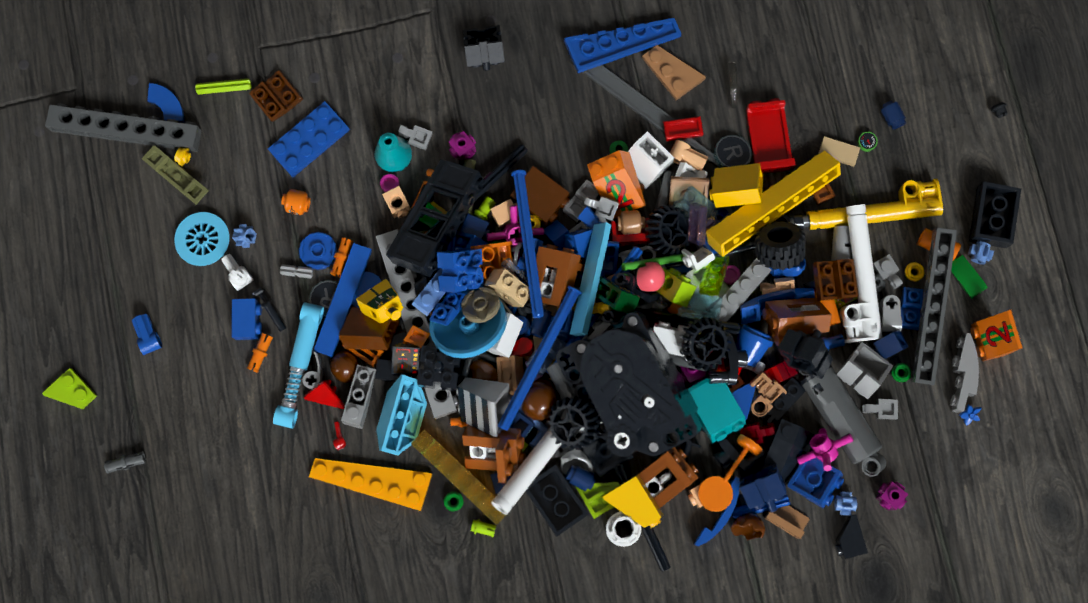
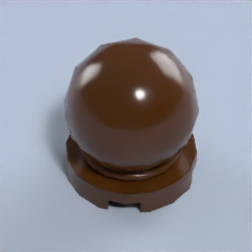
M540 378L533 382L521 405L526 416L533 420L541 421L550 418L547 414L552 411V405L561 400L552 380Z

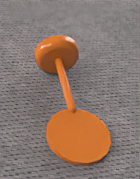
M741 434L737 438L738 444L744 449L724 478L711 476L700 484L698 498L705 509L719 512L725 510L731 504L733 490L728 482L729 478L747 452L759 455L763 450L750 438Z

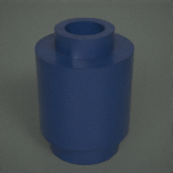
M892 100L883 105L881 113L892 130L906 124V117L898 102H893Z
M543 309L544 316L533 318L530 326V334L543 339L554 318L551 315L552 312Z
M571 465L565 476L568 483L583 491L591 490L596 481L593 478V473L578 465Z

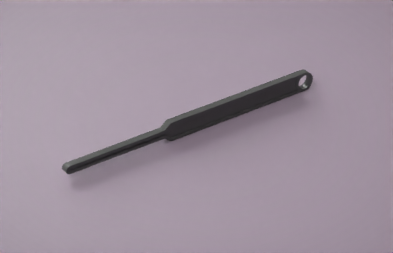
M603 65L582 72L664 133L663 121L675 120ZM693 138L679 139L690 145L693 150L708 156L707 160L717 168L728 167L716 155Z

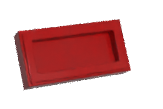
M701 116L663 121L666 141L704 135Z

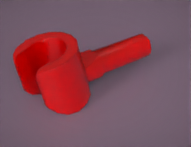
M334 422L337 439L332 442L334 447L340 450L346 446V442L342 437L339 422Z

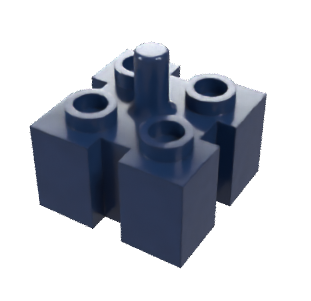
M776 463L761 469L759 472H753L740 478V490L749 510L752 508L755 510L760 509L767 504L771 513L777 511L775 502L782 500L784 495H787L785 482Z

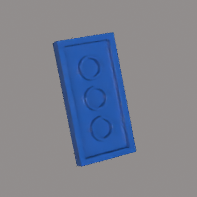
M324 101L271 145L268 150L293 178L350 129Z

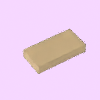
M824 136L818 154L825 150L840 163L854 167L860 147Z

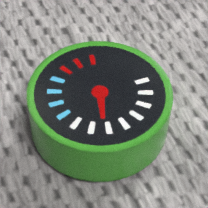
M864 132L858 138L857 144L862 151L869 152L876 147L878 140L875 134Z

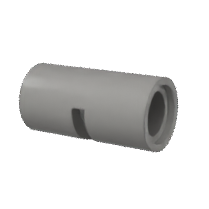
M848 226L834 227L831 261L851 259Z

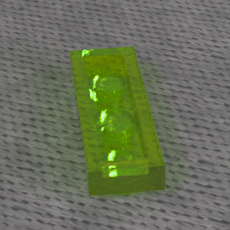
M729 256L717 257L706 266L699 287V294L709 296L720 294L729 264Z

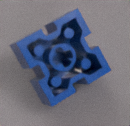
M464 248L454 251L437 252L438 268H442V275L438 276L439 291L456 293L467 291V289L473 290L484 287L483 272L479 265L483 264L482 249Z

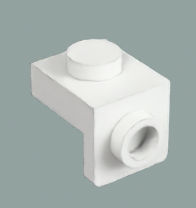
M680 162L675 177L706 178L708 172L697 170L686 162Z
M704 247L693 254L686 249L681 250L684 264L696 271L706 267L715 259L714 254Z

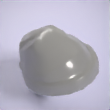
M574 449L568 451L561 457V470L565 476L571 465H578L592 473V463L581 450Z

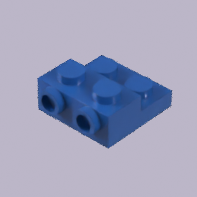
M814 458L799 465L787 487L804 496L812 503L824 508L825 505L829 506L834 499L832 493L835 488L840 489L844 479L840 470L832 467L830 471H825L823 462Z

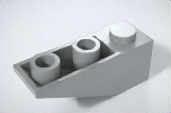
M357 365L341 419L344 425L363 429L376 369Z

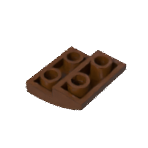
M280 70L266 82L262 81L249 93L272 122L286 114L304 99Z
M853 259L812 263L817 301L858 297Z

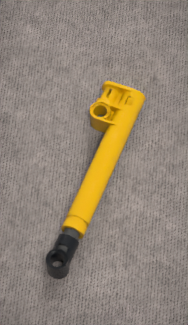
M937 178L933 179L932 182L925 183L913 180L905 182L899 189V201L865 205L868 224L943 214V202ZM905 188H911L913 194H908ZM846 207L817 210V212L808 211L806 215L801 213L784 214L777 219L787 223L791 222L793 225L797 224L802 229L808 227L809 230L848 226Z

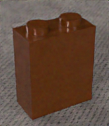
M532 166L525 175L530 215L537 217L541 223L547 226L557 219L559 215L557 212L560 208L564 209L569 203V192ZM514 189V191L510 195V199L514 203H517L516 193Z
M351 308L343 328L339 332V339L342 341L345 349L388 350L399 325V320H392L390 318L384 323H379L364 315L360 308Z

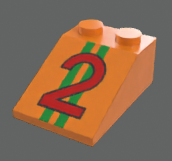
M618 150L587 164L592 182L600 197L602 195L619 202L613 219L620 216L622 211L637 210L646 206L630 152Z
M1011 310L971 324V335L973 339H976L977 355L981 357L982 361L1003 357L1022 349Z

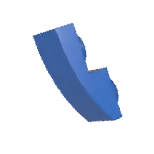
M903 288L900 305L902 328L919 329L923 289Z
M447 292L442 304L437 303L429 320L448 326L462 309L461 302L466 294L462 292Z

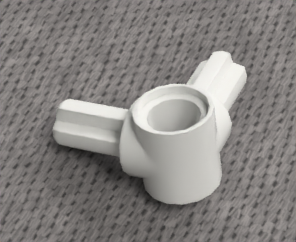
M227 254L221 259L229 271L228 279L237 291L254 281L247 269L243 266L239 267L231 254Z

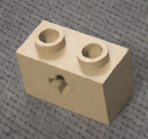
M493 269L484 284L485 287L494 290L498 297L511 307H524L530 297L529 288L506 269Z

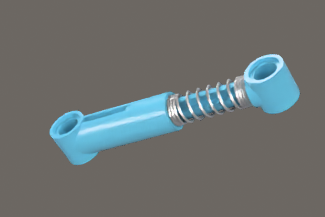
M304 302L302 305L300 323L289 363L291 367L290 378H287L289 382L286 383L288 386L285 388V398L282 399L281 406L278 405L274 413L273 424L293 429L296 424L298 410L295 408L297 404L295 401L298 400L296 397L299 395V386L302 385L300 383L303 379L302 375H304L305 370H308L318 326L323 318L324 306Z

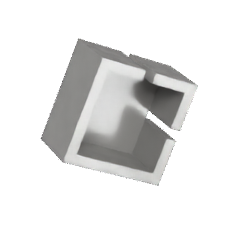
M861 342L836 375L848 385H854V389L860 395L869 399L881 386L893 365L865 343Z

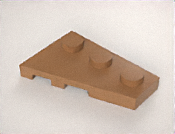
M658 45L642 56V59L675 100H678L706 79L704 75Z

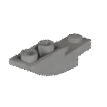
M965 333L958 338L956 343L958 352L952 360L953 372L960 374L955 381L956 393L953 394L950 401L951 411L956 413L964 412L967 397L977 394L979 363L976 347L970 333Z

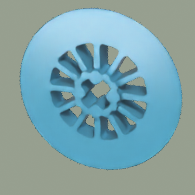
M208 212L191 214L179 224L174 238L175 248L179 256L189 264L196 266L210 265L218 261L228 248V228L224 221L215 214ZM200 225V232L197 230L196 226ZM194 229L196 234L190 233L191 230ZM204 235L207 241H203V243L201 244V242L198 239L202 238ZM218 240V244H215L211 241ZM209 245L215 246V249L212 251ZM195 247H197L196 250H195V252L192 253L191 250H193ZM206 247L210 251L208 254L205 252ZM200 249H202V255H198Z

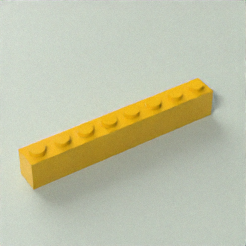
M825 150L815 155L810 161L799 166L797 170L786 175L781 181L763 192L761 203L743 205L737 211L725 217L724 220L712 226L706 231L708 244L722 257L755 235L761 227H765L768 223L771 224L840 176V162Z

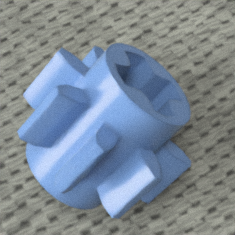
M240 224L239 228L234 229L232 239L236 242V246L249 248L250 244L255 243L257 233L253 230V226Z
M977 241L976 245L972 244L968 251V255L972 256L971 261L977 264H985L986 261L992 260L994 251L990 250L991 245L982 241Z
M840 492V496H835V510L840 511V515H851V511L856 512L857 498L852 497V492Z

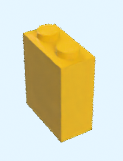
M760 163L715 168L714 176L711 177L712 189L709 191L710 200H714L715 207L761 203L763 174Z

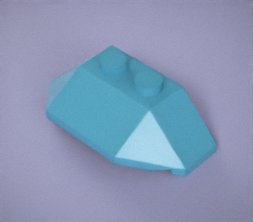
M401 374L388 390L376 429L380 451L399 455L417 441L427 406L423 390L417 385V379Z

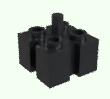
M500 25L485 27L482 30H478V28L463 30L467 67L472 66L476 68L483 65V70L488 71L490 70V64L498 65L505 62Z
M788 329L777 348L780 354L785 357L784 360L789 367L801 372L802 370L806 371L809 375L819 379L824 377L833 361L824 341L819 338L822 333L817 329L814 330L811 337H807L801 330L794 331Z
M422 346L420 362L424 364V369H419L418 387L435 389V384H440L442 390L456 391L460 376L458 373H455V369L461 368L462 358H455L441 353L437 347Z

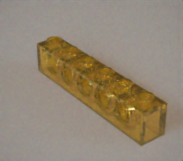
M425 429L411 443L497 526L507 516L492 505L491 502L495 496Z

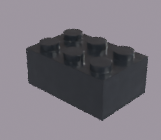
M985 181L977 186L969 242L976 243L977 241H982L991 246L1008 248L1014 243L1022 188Z
M556 465L535 478L526 490V493L556 537L589 515Z

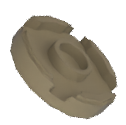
M481 287L479 288L480 290H472L464 296L461 308L467 320L474 323H482L492 319L498 313L500 299L491 288Z

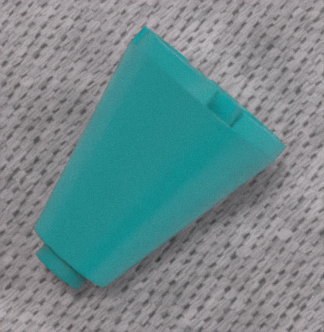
M385 133L380 137L374 155L377 164L383 170L396 172L404 170L409 165L412 159V150L410 144L404 138L392 133Z

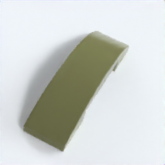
M155 145L142 158L143 161L196 205L209 191Z

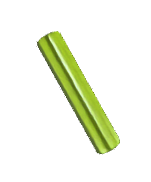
M250 79L197 83L195 85L197 94L251 89Z

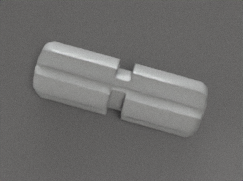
M282 264L280 274L294 277L297 275L298 277L311 279L313 269L302 266L297 268L294 265Z

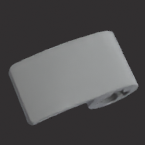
M314 352L317 361L318 372L309 371L305 373L302 379L304 386L310 390L323 382V366L317 352ZM314 377L317 382L309 383V380H312Z

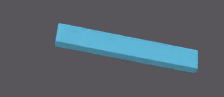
M607 222L594 224L579 290L582 294L578 296L570 334L573 336L588 334L611 224Z

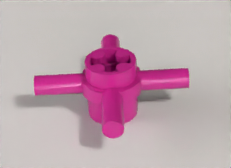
M517 205L510 206L511 223L504 227L503 232L487 233V241L505 239L507 242L512 241V248L516 247L518 242H522ZM543 227L532 228L533 236L544 235ZM515 229H518V237L512 238L510 235L515 234ZM519 250V253H518L517 262L519 261V258H520V250Z
M821 428L819 434L810 440V446L813 451L797 457V461L799 464H803L817 458L823 462L824 470L830 471L832 469L831 462L837 458L839 453L837 448L853 442L854 439L849 434L833 441L828 437L827 430Z

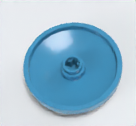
M467 289V291L461 292L467 295L470 291H472V289ZM500 300L499 311L492 319L482 323H474L465 318L461 309L448 326L430 321V335L436 347L444 354L455 358L474 357L486 352L500 340L506 329L507 313Z

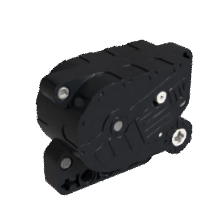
M642 312L628 313L620 328L606 331L593 339L585 338L578 340L558 351L556 355L557 362L574 396L577 397V400L580 398L584 399V404L590 403L589 409H591L592 405L595 406L598 413L592 414L593 416H598L595 423L599 424V427L595 428L598 432L596 436L606 439L609 450L615 455L624 457L639 451L650 456H657L700 433L701 423L696 415L698 407L691 393L688 392L680 372L673 363V358L656 333L653 332ZM569 354L570 357L566 360L565 356ZM574 369H576V370L579 371V373H580L579 379H576V378L574 377V375H573ZM583 387L586 388L589 394L588 397L583 395ZM601 422L604 423V425H605V427H606V429H607L606 432H604V431L601 430V428H600V423H601ZM689 426L694 427L693 430H690L686 433H683L682 431ZM670 432H673V433L676 434V436H677V441H676V442H673V441L670 440V438H669V433H670Z

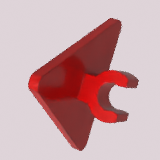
M331 380L321 382L304 395V399L307 401L340 409L345 408L344 403L335 394L336 386H330Z

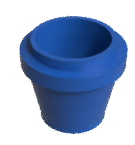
M743 324L740 327L739 334L736 336L735 345L737 350L747 351V365L755 368L768 348L772 347L774 341L771 340L772 336Z

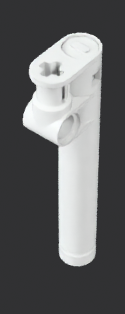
M865 204L846 207V212L848 214L850 243L857 282L858 303L844 305L840 309L839 315L843 321V327L846 329L847 339H845V343L882 339L867 214H865L866 206ZM849 308H851L854 311V315L852 318H849L847 316V310Z
M566 409L564 410L561 419L566 418V413H568ZM584 428L579 429V434H583ZM547 430L498 493V496L491 502L501 513L507 515L561 446V443L555 444V437L550 438L551 434H553L552 431Z

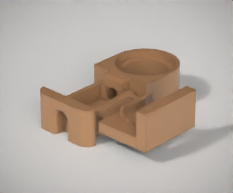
M762 371L749 383L752 387L756 386L759 389V394L752 400L750 407L756 416L766 415L773 408L771 403L783 392L787 394L783 386L776 380H771ZM757 402H763L765 408L763 411L757 412L754 410V405Z

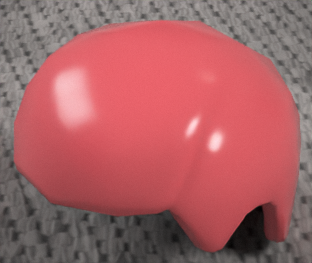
M647 262L645 263L646 266L638 269V287L646 292L657 291L665 281V272L659 263Z

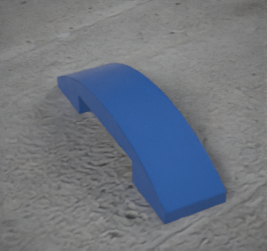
M786 289L753 298L740 306L741 323L748 324L760 321L766 301L815 298L814 289Z
M734 477L730 483L733 490L731 504L722 511L711 530L703 527L694 542L695 546H700L716 536L731 517L739 495L740 480L738 477Z

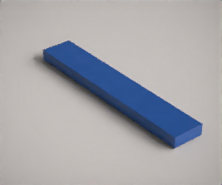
M353 243L313 351L333 357L339 341V332L343 328L346 317L351 309L372 249Z

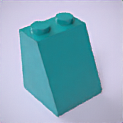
M706 378L687 390L691 393L698 407L696 415L701 423V427L710 441L714 443L715 441L725 439L733 431L741 430L746 421L742 410L726 383L709 384L710 379Z

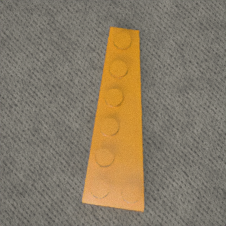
M315 458L309 477L421 511L432 474Z

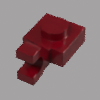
M759 422L744 425L740 433L759 444L764 442V436L775 435L776 428L774 422L768 423L763 427H760Z

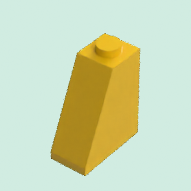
M639 474L603 496L606 502L628 517H631L632 520L644 528L649 525L653 528L661 523L660 518L663 517V513Z

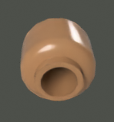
M637 210L622 211L620 216H617L618 231H621L623 235L641 233V228H645V217H641L640 212Z

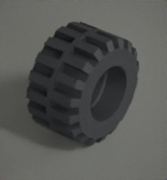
M776 221L761 227L756 233L757 259L765 267H771L774 270H785V268L790 269L793 266L799 265L804 260L806 254L804 230L799 228L797 224L793 225V223Z

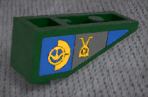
M600 275L596 297L615 310L627 314L634 312L640 297L625 287L617 285L615 282Z

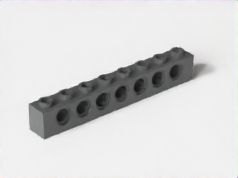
M57 103V106H49L45 127L52 132L150 146L155 145L171 149L186 147L192 152H198L202 132L197 124L187 121L183 124L173 119L162 121L153 116L148 118H142V116L137 114L127 116L117 111L105 113L101 109L91 111L81 106L70 108L68 105ZM72 116L71 121L66 122L67 118ZM91 118L90 123L87 124V125H84L85 121H86L87 119ZM109 121L108 126L103 127V124ZM123 124H128L126 129L121 130ZM146 126L145 131L139 133L140 128ZM160 129H165L162 135H157ZM183 131V135L176 138V134Z
M935 228L932 232L911 382L935 385L957 230Z

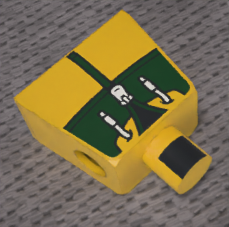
M387 279L356 298L361 312L379 323H384L390 318L398 320L401 316L402 303Z

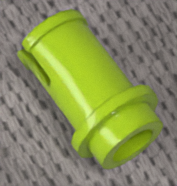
M485 197L479 208L474 210L475 214L473 216L487 220L490 209L496 203L491 198Z
M473 519L471 531L474 534L480 533L494 537L495 524L479 521L480 519Z

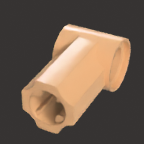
M680 140L675 141L670 151V154L674 157V163L686 162L697 170H703L708 156L691 149L690 145Z

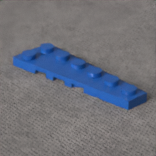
M675 18L649 22L648 24H638L624 29L623 27L616 28V30L608 32L599 31L597 34L564 38V42L577 73H581L681 37V32Z

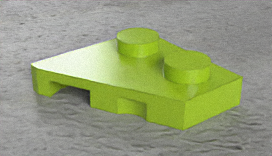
M69 368L42 393L46 397L80 409H84L97 397L72 368Z
M618 482L594 483L591 490L583 491L577 487L576 489L593 519L614 508V506L604 500L603 496L620 485Z

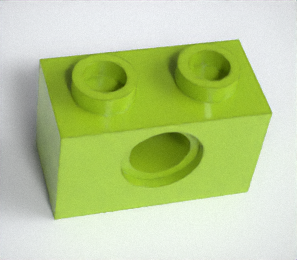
M663 268L665 281L657 292L672 303L687 307L696 286L690 283L691 279L682 275L680 271L674 268H670V270Z

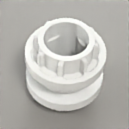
M620 511L613 514L607 521L606 534L615 545L630 546L640 537L641 525ZM626 520L630 523L632 532L629 536L621 538L616 533L615 525L617 522Z

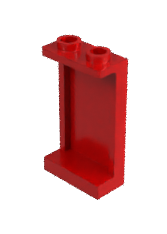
M778 98L763 103L761 101H753L746 108L753 163H760L762 174L789 171L795 167V158H792L784 109L786 103L785 100Z

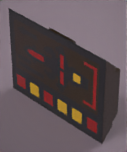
M404 343L393 346L391 374L418 375L421 348L414 344Z

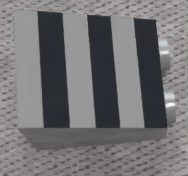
M465 377L456 390L459 397L458 412L460 413V421L493 437H497L502 431L498 427V423L510 402L509 383Z

